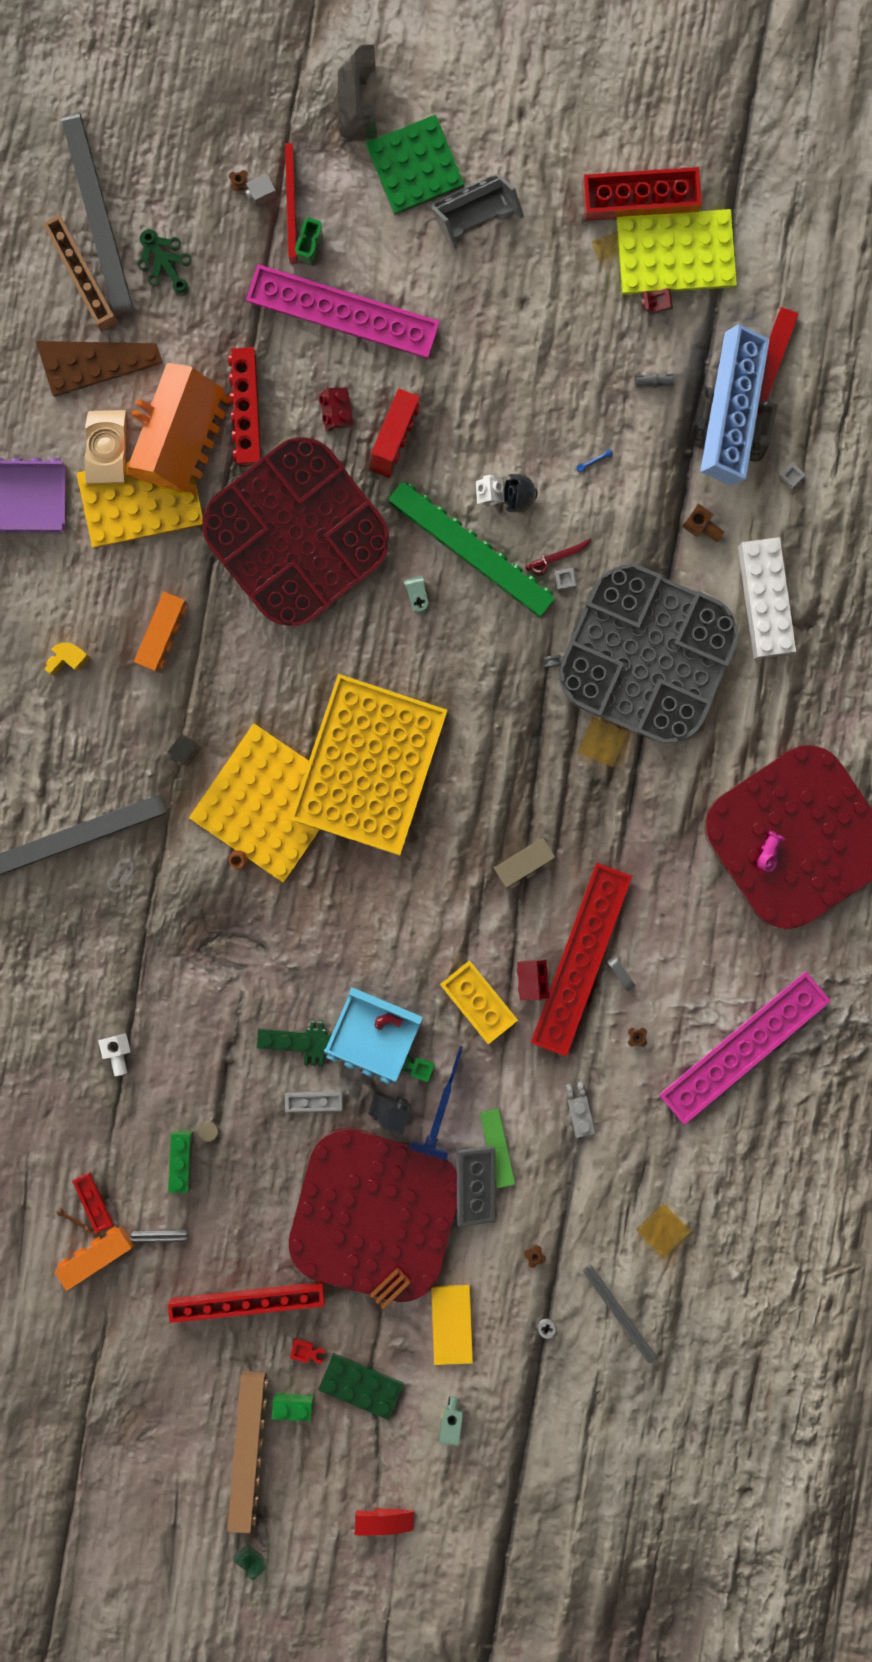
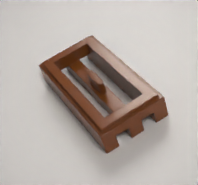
M397 1267L370 1296L384 1309L411 1281ZM398 1274L400 1277L378 1296L377 1293ZM404 1280L405 1282L384 1302L382 1299Z

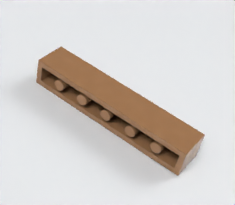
M60 214L44 222V227L100 331L102 332L117 324V320Z

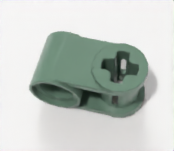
M423 576L404 580L413 611L416 614L426 613L429 603ZM417 601H421L422 603H424L422 604V608L418 607Z

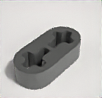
M615 956L607 961L627 991L635 987L634 982Z

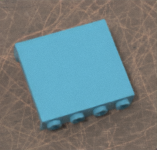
M352 987L328 1045L324 1050V1054L327 1055V1059L337 1062V1060L345 1062L344 1066L355 1070V1067L362 1069V1073L369 1077L376 1075L380 1077V1081L389 1085L391 1082L396 1083L423 1017ZM390 1013L402 1018L403 1021L400 1028L388 1024L382 1030H378L374 1027L375 1019L380 1015Z

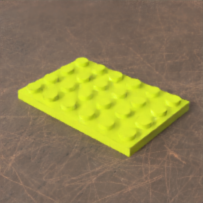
M731 209L617 217L622 295L643 294L644 291L652 293L669 288L671 292L736 287Z

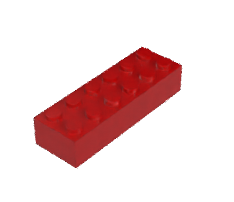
M699 167L584 174L582 191L585 221L617 219V217L699 212L702 206Z

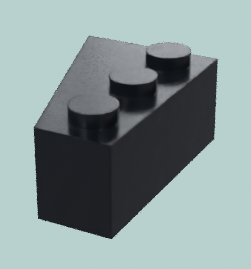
M375 1092L368 1115L373 1116L374 1120L379 1119L378 1124L384 1129L403 1135L411 1112V1104L405 1098L398 1097L395 1099Z

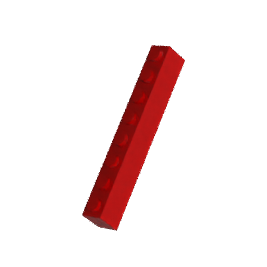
M313 1282L171 1298L168 1302L169 1323L324 1307L326 1301L324 1283Z

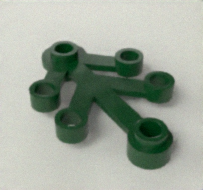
M152 229L144 230L140 234V243L143 246L141 258L137 262L138 268L141 271L149 269L150 264L148 260L152 250L155 254L152 274L148 276L150 286H159L161 266H163L173 281L174 292L178 296H185L189 291L188 283L184 279L179 278L169 261L181 263L187 267L192 263L191 256L188 253L178 255L161 251L158 245L171 247L174 251L179 250L182 246L180 239L177 237H172L171 239L158 237V234ZM152 236V239L147 241L146 237ZM173 242H179L177 246H172ZM188 257L189 261L183 262V258ZM142 262L147 263L145 267L140 266ZM157 278V282L151 283V279ZM179 283L184 284L181 289L177 288Z

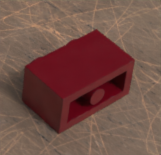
M547 959L518 961L516 972L518 975L520 1000H542L549 998Z

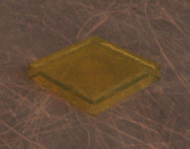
M592 717L577 753L613 767L627 731Z
M664 1202L636 1228L663 1258L691 1232Z

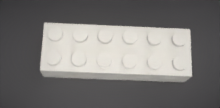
M780 537L742 542L738 546L753 659L793 654L796 652Z

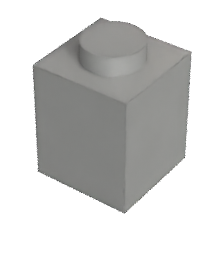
M267 173L246 183L248 188L245 191L250 203L254 201L256 207L277 198L276 191Z

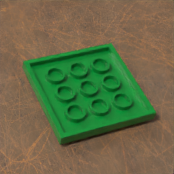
M436 114L365 143L394 215L464 187L463 179Z

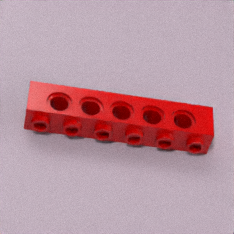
M254 347L231 348V355H228L229 367H232V374H229L230 386L233 385V393H230L231 405L234 404V412H231L232 424L235 423V431H232L233 443L236 442V450H233L234 462L237 461L239 467H251L261 459L256 351ZM241 366L247 367V371L244 373H239L238 369ZM242 385L248 386V390L245 392H240L239 388ZM248 404L249 409L247 411H241V405ZM243 423H249L250 428L248 430H242L241 425ZM250 442L251 447L249 449H242V444Z

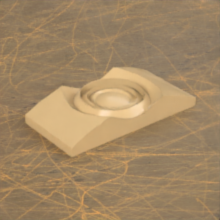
M126 410L88 411L85 427L86 453L84 458L87 485L125 484Z

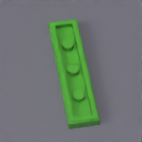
M499 1108L480 1112L487 1146L495 1147L496 1188L514 1185L515 1182Z

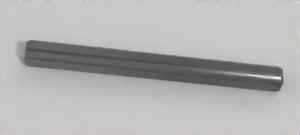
M592 1265L583 1269L584 1274L647 1362H654L657 1359L656 1354Z

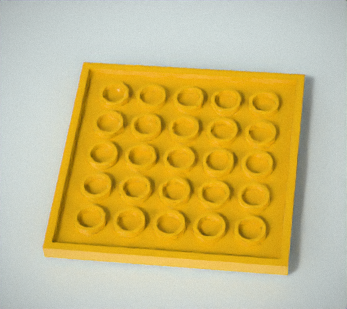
M253 723L189 818L233 849L243 851L249 860L284 883L320 831V829L290 820L309 761Z

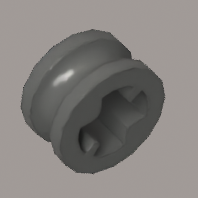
M561 655L544 657L546 661L545 667L560 666L561 662L559 659Z

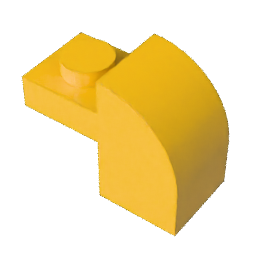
M60 643L51 649L56 653V656L48 659L46 662L47 666L44 669L54 676L67 663L74 670L79 671L90 656L74 644Z

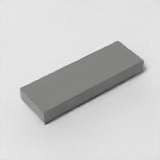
M343 1091L285 1092V1113L343 1111Z

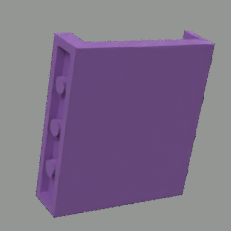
M0 458V533L66 534L67 465L61 459L50 458L49 461H42L40 458H30V461H23L22 458H11V461H4L3 458Z

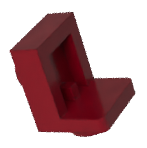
M669 288L652 293L648 291L643 292L642 306L650 314L673 309L671 290Z

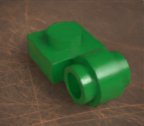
M407 1055L401 1071L407 1072L408 1069H412L410 1076L428 1082L434 1063L416 1057L413 1063L411 1061L412 1057Z

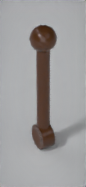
M63 1209L57 1210L58 1216H64L84 1228L87 1232L93 1230L89 1225H85L66 1214Z

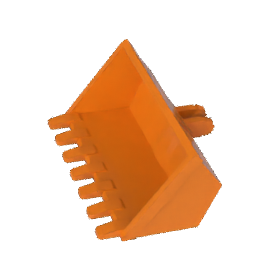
M167 363L153 402L149 404L138 399L135 403L146 411L147 414L144 415L136 410L132 411L131 415L143 424L128 465L126 476L182 493L187 491L191 494H196L197 487L189 483L191 476L197 479L202 478L203 473L195 468L197 461L203 464L208 462V457L201 453V449L203 446L208 449H212L214 446V442L206 436L208 431L214 434L219 432L220 428L212 423L213 417L216 416L219 419H223L225 416V412L217 407L219 401L225 404L230 403V397L223 392L224 388L208 379L193 367Z

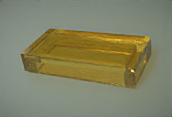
M618 232L591 242L597 260L619 253Z

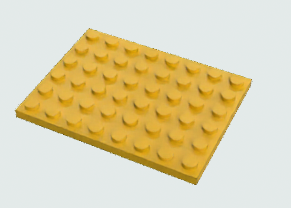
M338 674L290 820L400 856L447 710Z

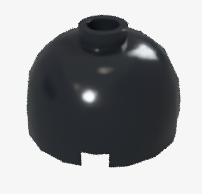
M509 474L510 480H506L504 485V501L508 500L509 506L506 507V510L508 512H525L537 499V488H535L533 481L526 475Z

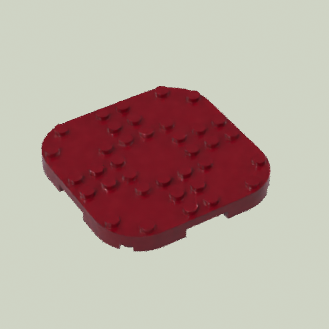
M295 437L277 445L217 493L208 503L202 519L203 535L211 551L259 611L269 620L285 626H298L314 619L355 584L373 572L382 563L388 551L389 532L385 520L350 477L345 467L330 448L313 438Z
M805 745L786 751L741 783L720 795L710 805L706 813L704 832L710 848L720 863L724 865L756 916L768 925L783 929L804 926L872 881V808L838 758L824 748ZM771 831L776 833V835L778 834V837L779 835L784 837L785 840L781 842L777 850L778 854L776 857L778 861L776 868L771 872H767L758 867V861L763 852L761 847L767 842L770 836L769 832Z
M340 1128L328 1133L318 1141L308 1163L289 1235V1252L293 1263L300 1272L313 1280L368 1295L398 1267L411 1283L392 1301L409 1302L422 1297L433 1287L438 1278L457 1208L456 1168L447 1156L432 1148L400 1142L356 1128ZM396 1274L377 1295L380 1296L400 1276ZM402 1280L383 1299H388L405 1281Z

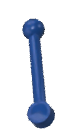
M607 450L605 454L583 465L579 464L577 466V471L583 472L584 468L598 462L599 460L605 457H611L613 455V451Z

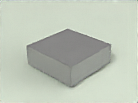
M792 462L778 477L792 490L806 474Z
M573 568L554 571L557 591L577 587Z

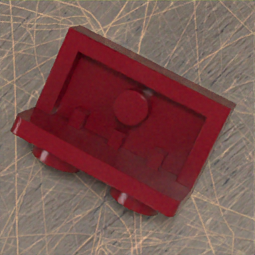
M327 388L319 394V404L323 414L322 422L326 431H330L333 428L352 427L354 425L348 388Z

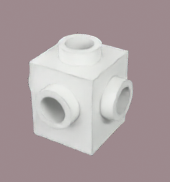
M494 475L483 476V479L476 481L477 504L491 506L503 503V479L495 478Z

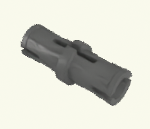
M652 372V374L635 375V387L648 386L657 388V386H674V373L657 374Z

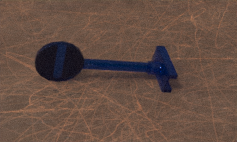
M459 1045L430 1135H427L425 1143L411 1140L409 1146L411 1150L445 1161L449 1152L436 1146L438 1142L437 1136L451 1094V1086L463 1046Z

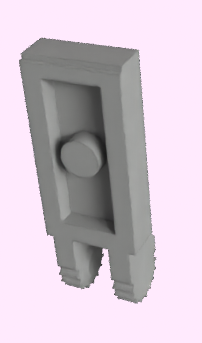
M582 1081L577 1082L580 1097L573 1098L572 1086L570 1084L566 1085L569 1098L567 1100L576 1138L595 1134Z

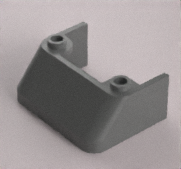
M500 174L484 178L435 201L431 205L433 214L446 241L454 250L458 248L456 243L462 240L464 230L496 215L499 218L509 219L514 213L519 218H524L516 189Z

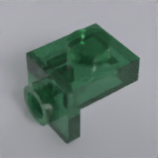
M248 1544L233 1557L234 1563L246 1570L249 1579L252 1581L266 1569L262 1554Z

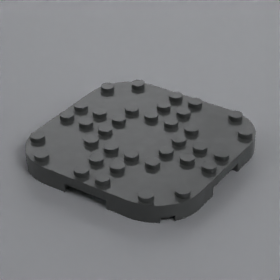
M627 564L608 570L595 584L561 661L559 681L563 693L576 707L659 743L682 741L693 735L703 724L724 671L728 667L738 641V626L732 616L733 613L721 601L665 579L662 575L642 566Z

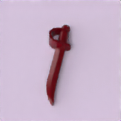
M589 538L580 544L545 557L541 554V559L533 561L531 564H526L525 568L528 571L532 570L537 576H543L547 571V564L582 551L589 545L592 539ZM544 566V569L540 571L536 570V568Z

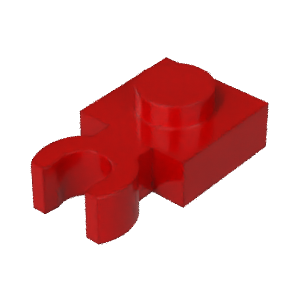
M295 1338L289 1359L308 1363L309 1358H312L314 1362L322 1364L323 1359L318 1358L317 1353L325 1354L326 1349L323 1347L314 1349L312 1348L314 1342Z

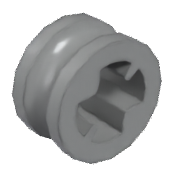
M543 1319L539 1322L538 1331L543 1338H551L555 1334L556 1328L552 1320ZM546 1324H549L552 1330H548L547 1333H544V1329L541 1328L545 1327Z

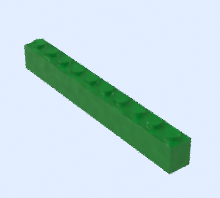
M401 482L388 499L391 506L539 619L542 617L555 599L552 596L554 593L546 587H540L534 577L524 575L522 568L507 562L508 558L504 554L494 552L492 550L493 547L488 542H481L476 538L477 534L461 527L462 523L458 519L448 517L446 515L447 512L442 507H435L431 504L432 500L424 494L422 496L416 492L417 489L412 484Z

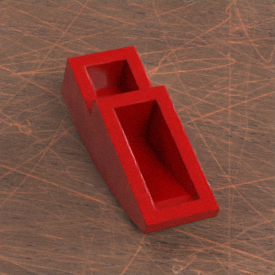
M376 1508L375 1511L356 1510L354 1535H392L413 1531L414 1510Z

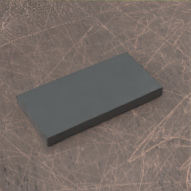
M487 1146L457 1150V1225L464 1227L495 1222V1147Z

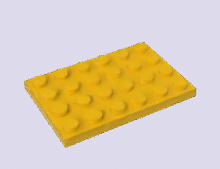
M126 462L125 484L87 485L85 471L76 473L93 549L202 526L203 512L198 488L196 494H191L187 491L182 493L126 476L129 462ZM191 476L189 483L197 487L195 477Z

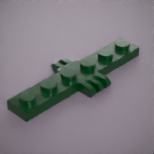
M311 1020L310 1027H306V1032L259 1028L257 1048L304 1052L303 1065H308V1058H312L311 1066H315L317 1058L319 1059L318 1065L323 1067L324 1050L332 1034H326V1028H322L323 1020L318 1021V1028H315V1020Z

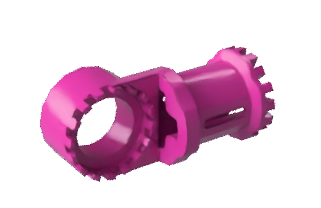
M771 831L769 832L770 836L767 842L761 847L763 852L758 861V867L767 872H771L776 868L778 861L776 857L778 854L777 850L781 842L785 840L784 837L780 835L778 837V834L776 835V833Z

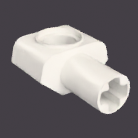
M126 1033L98 1040L102 1059H111L114 1076L128 1073L123 1054L130 1053ZM114 1041L118 1044V1051H113L110 1048L111 1042Z

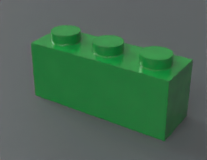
M173 1131L170 1135L168 1192L188 1193L191 1189L193 1131Z

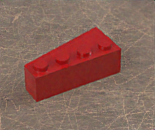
M398 388L371 451L370 471L388 478L391 477L395 464H398L400 459V451L406 445L408 431L411 432L415 422L413 421L414 415L418 416L421 408L419 404L420 396Z

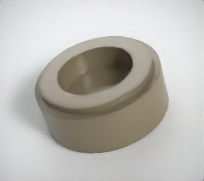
M205 1122L199 1128V1136L204 1141H212L218 1136L219 1129L214 1122Z

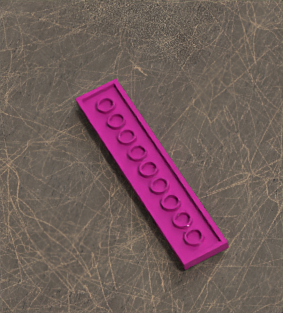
M257 264L246 298L247 303L425 359H429L440 324L438 320Z
M804 971L663 1090L659 1096L685 1125L830 1003L831 1000L810 975Z

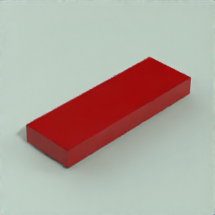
M91 1172L73 1179L72 1183L95 1233L113 1226L114 1222Z

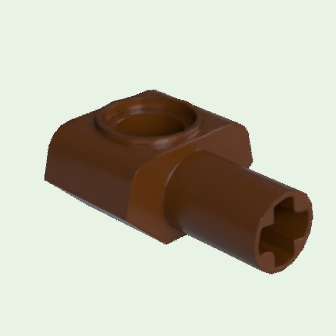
M699 503L682 526L696 537L703 532L715 542H718L725 533V531L710 521L714 514ZM700 517L702 524H695L693 518Z

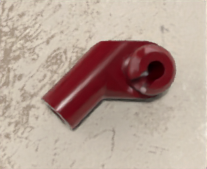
M386 1013L375 1019L374 1027L382 1030L385 1025L392 1024L400 1028L403 1019Z

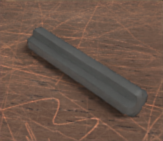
M133 1231L131 1233L132 1243L186 1242L188 1240V1231Z

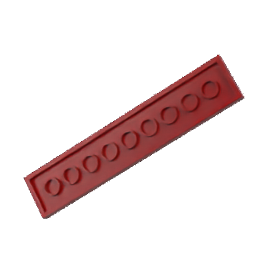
M595 863L549 989V998L545 1000L530 1041L531 1044L567 1056L632 875Z

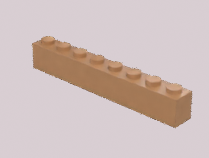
M243 1370L241 1374L227 1532L250 1533L252 1526H256L257 1514H253L254 1507L258 1505V1495H255V1489L259 1488L260 1483L257 1468H261L262 1456L258 1455L259 1449L263 1448V1437H260V1432L264 1430L265 1426L262 1410L266 1411L267 1398H264V1391L268 1390L269 1379H265L266 1372Z

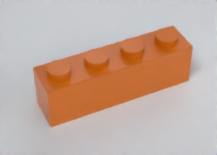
M163 591L134 663L157 673L159 669H163L166 659H164L166 652H170L173 646L172 638L174 634L177 635L181 626L179 621L182 616L186 615L188 610L187 602L184 599Z
M123 1225L118 1228L113 1226L105 1232L107 1234L101 1239L98 1236L90 1242L91 1246L86 1249L84 1247L73 1253V1258L70 1260L65 1258L57 1264L58 1268L54 1273L66 1291L135 1245L131 1242V1237Z

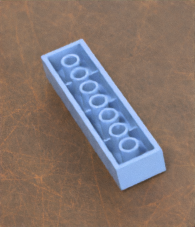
M740 324L726 331L724 335L700 471L730 486L746 479L769 345L768 338Z

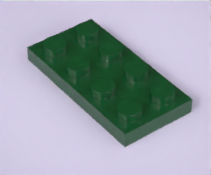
M333 1352L318 1391L389 1420L404 1382Z

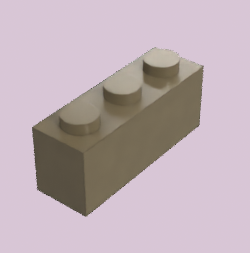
M541 838L493 869L505 888L509 886L512 889L521 883L519 880L524 876L528 879L537 873L536 869L540 866L544 869L553 863L552 859L555 856L544 838Z

